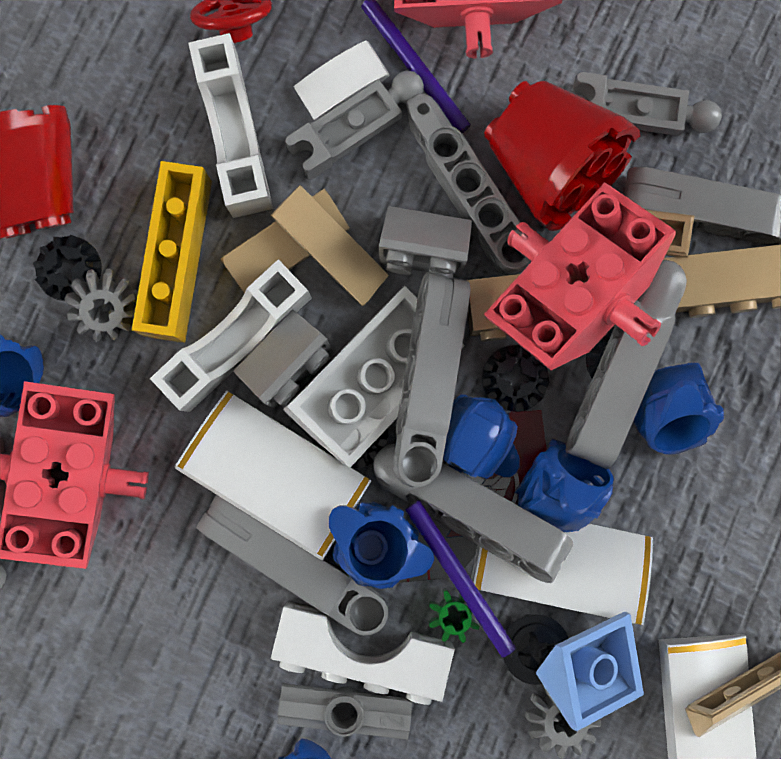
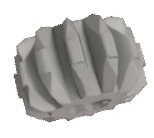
M111 269L105 270L103 279H99L94 270H88L86 274L87 282L76 278L71 285L75 292L68 293L65 297V303L73 307L67 312V319L69 321L81 320L77 327L79 334L86 333L89 328L94 330L93 340L96 342L100 341L104 331H107L109 337L115 340L119 336L118 327L125 331L132 329L133 322L130 318L134 317L136 305L133 302L137 300L138 292L133 289L125 290L129 282L126 276L120 277L116 283L111 281L113 276ZM96 299H105L104 304L110 301V310L101 311L102 306L96 309Z
M543 685L547 696L542 698L538 694L533 693L530 699L538 709L525 711L526 719L534 723L528 729L531 738L540 739L539 747L545 753L555 746V751L559 758H565L569 746L572 747L576 755H582L583 749L579 743L583 739L590 744L595 743L596 738L588 729L600 727L601 720L599 719L579 731L571 729L568 723L561 726L556 716L560 710Z

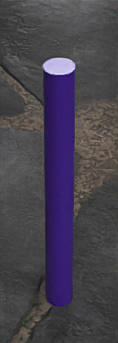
M365 0L361 5L362 10L406 68L421 77L425 93L438 103L451 125L461 133H464L471 126L469 121L376 0Z
M420 500L414 502L405 511L502 658L508 656L516 649L512 640Z

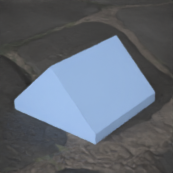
M622 612L556 644L536 671V675L571 729L579 731L644 695L631 615L627 612Z

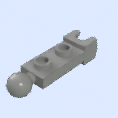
M406 70L400 72L393 79L391 89L386 90L378 79L313 123H307L288 135L285 139V145L291 155H296L304 150L313 152L312 156L303 163L306 178L309 180L316 178L331 168L333 163L402 118V111L397 104L400 102L407 104L406 102L409 99L423 93L424 84L421 77L413 71Z
M587 72L578 73L574 78L571 88L574 94L583 95L588 101L625 117L642 131L680 136L684 131L686 122L689 123L694 131L707 133L715 130L722 118L720 107L711 100H701L693 106H689L688 90L607 79V75Z

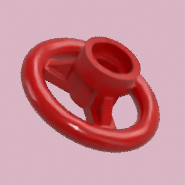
M203 0L191 10L190 19L199 28L219 30L220 35L230 33L233 43L242 42L253 36L251 24L260 21L270 13L272 2L271 0ZM215 9H218V11H216V12H214V13H212V14H210V15H208V16H204L205 14H207V13H209V12H211V11H213V10H215Z

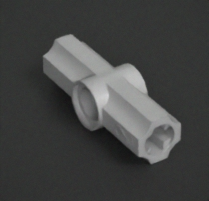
M283 683L279 699L277 724L330 730L333 734L341 737L351 736L356 733L408 740L412 701L404 697L362 693L351 687L329 689ZM340 702H348L356 708L357 714L350 720H342L335 715L333 708Z

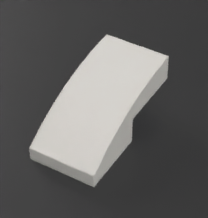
M365 40L334 57L293 87L314 121H316L378 79L383 82L390 75L371 44Z

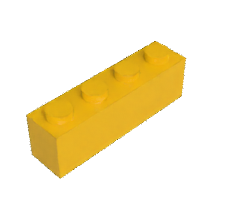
M166 161L160 162L132 324V331L144 337L183 343L186 341L212 180L204 167Z

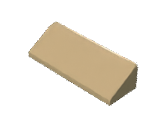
M301 185L270 215L361 306H364L389 276Z
M326 189L312 196L345 231L350 229ZM275 221L223 256L221 261L245 293L246 289L278 259L290 270L310 255Z
M781 652L688 705L685 710L697 737L703 736L780 690Z

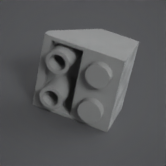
M388 206L379 243L380 264L387 265V271L397 274L409 275L412 270L443 275L445 278H461L468 257L472 220Z
M292 309L233 372L264 404L274 409L279 405L285 408L302 390L298 385L309 373L315 377L331 361L328 353L332 350L328 339Z

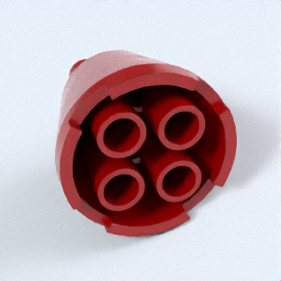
M523 81L511 92L509 96L510 104L501 116L495 118L487 126L484 137L489 141L490 148L534 217L549 231H557L562 229L571 220L572 217L570 215L575 211H579L604 183L610 186L615 183L632 158L627 149L631 140L635 142L640 137V130L625 117L552 83L539 81L531 85L527 81Z
M47 105L41 107L43 114H35L33 110L17 111V109L0 112V239L31 233L29 226L31 224H35L36 230L72 223L70 215L74 213L71 125L65 106Z

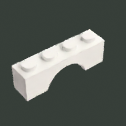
M228 33L189 42L197 84L205 104L217 156L216 167L225 206L233 218L273 209L238 54L231 35Z
M278 259L246 289L240 302L224 320L204 337L182 348L150 379L178 410L192 411L239 366L292 309L298 312L312 299L309 291Z
M288 601L283 607L271 659L280 661L279 667L287 671L304 673L305 668L322 672L321 677L331 682L344 684L348 678L364 682L363 687L371 692L388 694L389 689L406 693L405 698L412 702L430 705L431 700L443 701L455 649L450 641L443 642L442 639L410 632L403 643L389 653L379 656L360 655L346 648L338 640L332 629L330 616L314 607Z

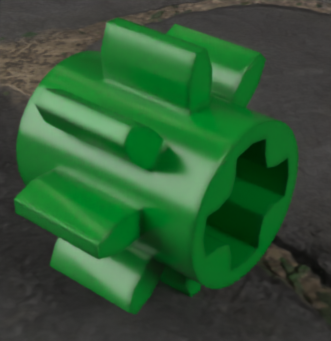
M444 588V599L440 603L435 601L429 602L432 610L437 612V617L431 618L428 621L430 628H435L441 625L443 629L441 639L443 642H446L451 634L458 635L460 641L464 643L466 642L464 632L469 627L479 630L480 626L472 619L473 613L460 593L458 597L451 596L449 591ZM453 605L456 606L458 611L465 610L460 615L461 622L453 625L450 619H442L448 616L447 608Z

